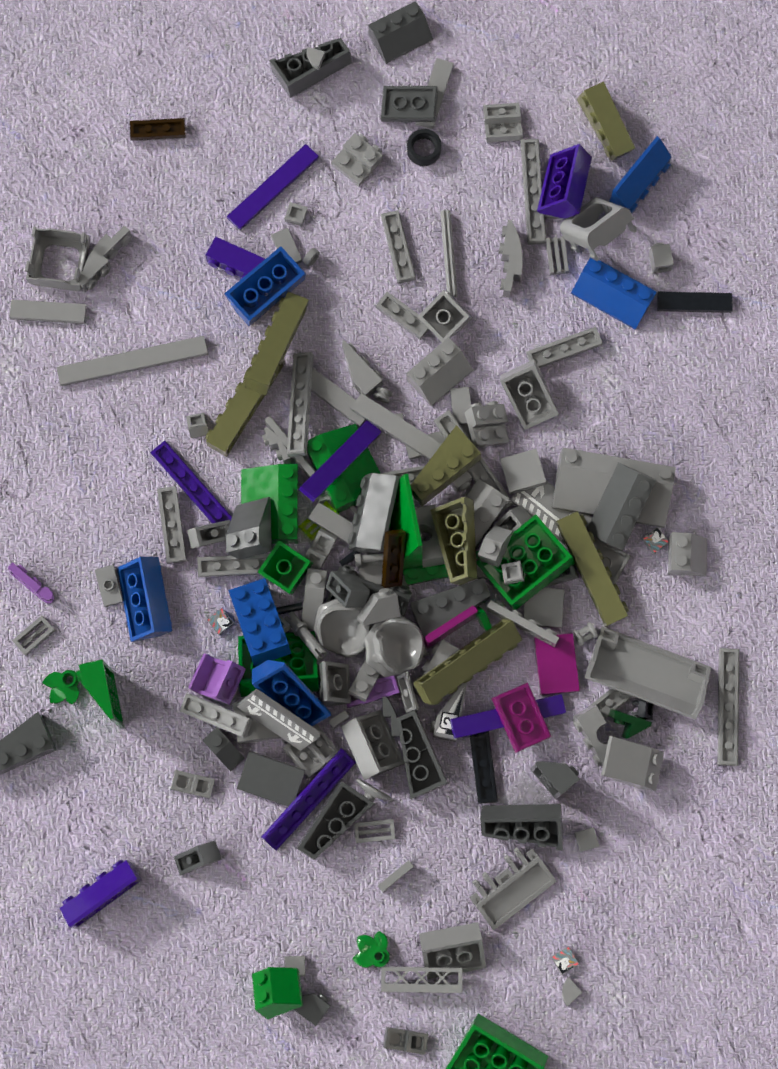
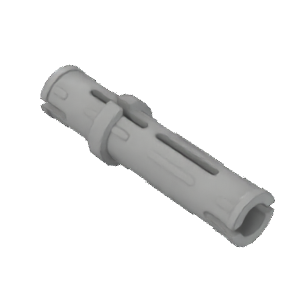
M294 612L288 613L291 618L286 615L284 619L290 624L295 636L300 637L318 661L324 659L321 654L326 657L327 651L307 629L308 626L301 622Z

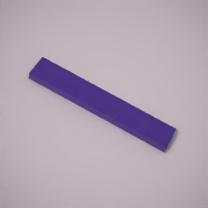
M305 144L228 214L227 219L238 230L244 228L318 160L319 156Z
M366 421L299 490L314 502L381 434V431L372 423Z
M165 440L150 452L212 524L227 520L231 521L232 516Z
M562 694L536 700L543 718L566 713ZM496 709L450 719L454 739L504 728Z
M341 748L261 838L277 851L356 762Z

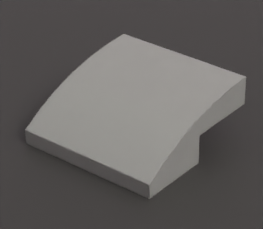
M519 103L483 105L486 143L523 139Z
M317 724L312 726L321 733L316 741L301 751L290 743L283 748L294 764L305 770L304 776L307 779L325 766L339 751Z

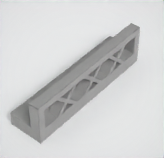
M381 966V992L462 993L463 968ZM385 971H394L399 978L395 982H385ZM409 971H414L420 978L416 982H407L403 977ZM429 972H435L440 979L436 983H428L424 977ZM439 972H446L443 976L439 974ZM449 972H458V983H448L444 977Z

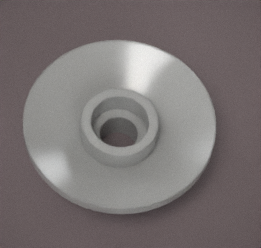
M359 778L356 779L359 786L365 791L363 796L372 801L375 798L391 800V797L383 791Z

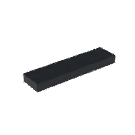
M657 292V311L731 313L732 293Z
M489 731L469 735L478 804L498 802Z

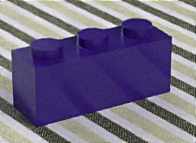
M216 236L205 255L211 267L216 269L219 267L224 269L227 274L231 276L237 275L241 279L265 260L263 257Z

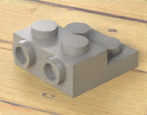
M354 133L343 145L340 153L331 161V165L359 187L383 161V155L381 154L382 150L378 146L374 145L372 147L367 143L368 139L364 135L360 134L358 136Z
M497 401L489 402L486 406H482V403H475L464 412L472 443L476 448L504 445L510 442L505 426L508 418L504 404H498Z

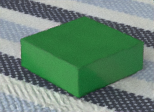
M476 607L478 610L476 617L480 626L485 631L491 629L492 625L486 612L481 607Z

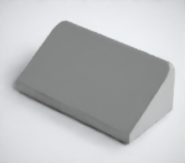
M407 671L398 675L396 679L406 713L414 710L418 712L417 700L409 672Z

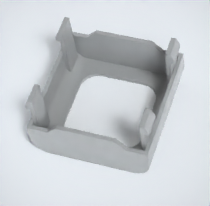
M593 198L581 207L580 214L565 219L561 223L560 231L564 239L570 242L571 249L574 252L579 253L577 245L589 250L590 258L598 261L599 259L594 251L596 247L609 244L625 231L627 225L632 232H636L637 228L632 223L634 218L628 208L601 198ZM605 211L606 215L598 221L599 215Z
M34 226L31 235L34 239L30 260L26 262L25 266L27 282L35 286L80 291L81 275L87 260L90 244L89 235L51 228L39 229ZM48 246L71 247L79 251L80 257L78 267L75 269L74 279L64 281L42 276L41 267L44 251Z

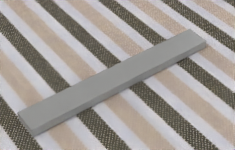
M199 336L57 367L60 386H66L206 356L208 351L205 337Z

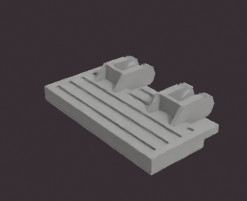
M517 847L513 850L514 854L522 862V865L518 868L510 856L506 855L503 857L514 874L508 868L494 877L499 884L498 886L484 872L482 874L483 879L491 887L487 892L481 887L482 885L476 879L472 881L483 898L481 899L476 892L469 898L493 930L556 882L553 875L533 849L525 853L530 859L529 862Z

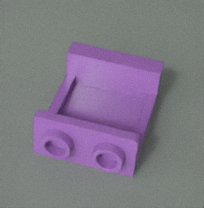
M204 653L188 688L201 696L230 705L246 668L233 661H223Z

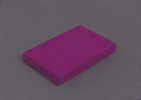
M472 605L426 635L424 644L427 649L475 619L478 613L476 607Z
M573 633L556 635L559 637L555 648L534 637L540 695L580 691Z
M528 683L491 698L515 753L552 737Z

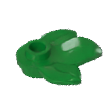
M66 670L63 673L53 672L46 676L42 682L47 687L52 688L49 698L52 704L60 703L66 699L72 705L79 697L77 687L79 681L77 673L73 670ZM68 677H73L72 683H67Z
M378 931L374 938L368 935L357 937V946L360 952L353 957V961L357 965L368 968L373 965L381 967L388 964L390 954L387 950L388 939L385 934ZM379 953H382L381 960L376 959V956Z

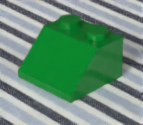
M278 540L257 573L293 595L307 574V569L313 565V562Z
M268 967L252 974L255 1011L267 1020L303 1006L298 968Z

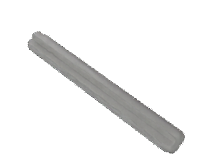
M442 210L441 226L447 291L456 298L457 283L451 211Z

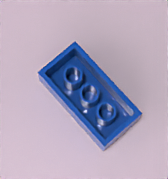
M263 578L228 590L253 665L257 666L267 660H274L291 654L266 579Z

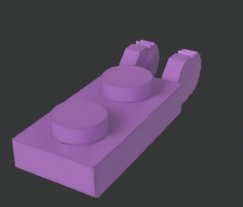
M13 562L8 566L9 573L46 604L53 603L55 599L53 592L48 587H41L42 583L34 576L30 578L23 566L20 564L16 566Z
M395 676L377 679L366 702L360 699L353 700L351 703L346 704L347 708L361 704L365 705L381 700L382 697L400 694Z

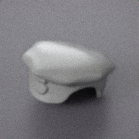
M334 599L319 606L314 631L323 648L335 654L351 658L366 651L365 637L374 623L363 626L357 619L363 608H345L337 599Z
M402 615L401 617L374 623L365 637L366 664L379 672L383 677L401 675L417 667L424 652V637L421 630L416 624Z

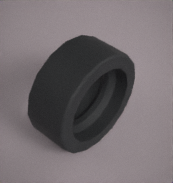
M419 129L409 136L407 155L414 164L429 166L439 159L441 140L434 131ZM420 139H428L434 143L435 150L429 156H420L413 150L414 143Z

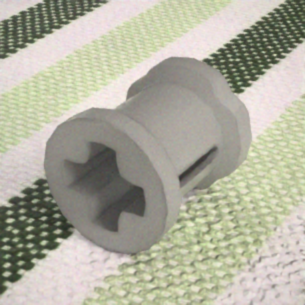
M588 622L587 626L582 629L573 631V635L580 646H583L584 642L594 637L596 639L598 637L597 631L591 622Z

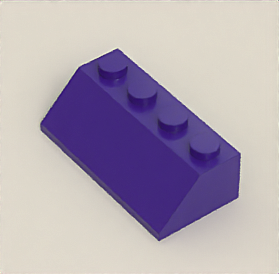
M580 144L550 155L538 204V213L563 219L580 214L592 156Z
M122 859L112 866L113 870L109 873H106V871L95 878L97 881L91 886L89 883L79 890L80 894L76 897L70 896L62 902L64 905L60 907V910L70 928L79 927L142 881L128 860L124 862Z

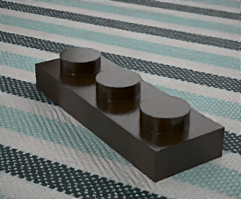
M185 118L130 121L131 141L186 138Z
M403 529L385 532L381 586L384 588L402 586L406 531Z

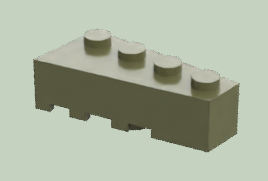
M604 81L584 90L576 100L597 134L598 139L601 141L607 157H610L611 161L634 150L635 146Z
M457 425L410 485L412 496L421 507L481 460V452Z
M462 497L430 510L450 583L457 585L477 579L474 500Z

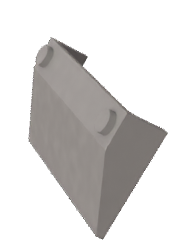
M562 448L558 460L552 502L553 509L571 512L578 511L582 514L594 515L619 462L656 480L636 523L665 528L676 467Z
M602 626L584 678L696 720L704 704L711 667Z

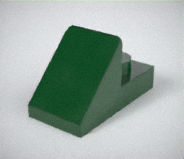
M610 709L608 715L614 718L613 722L625 726L622 737L626 739L652 725L650 721L614 709Z

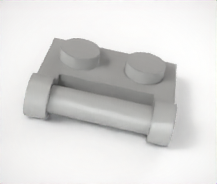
M383 553L361 556L360 554H354L356 571H359V567L382 565L383 568Z

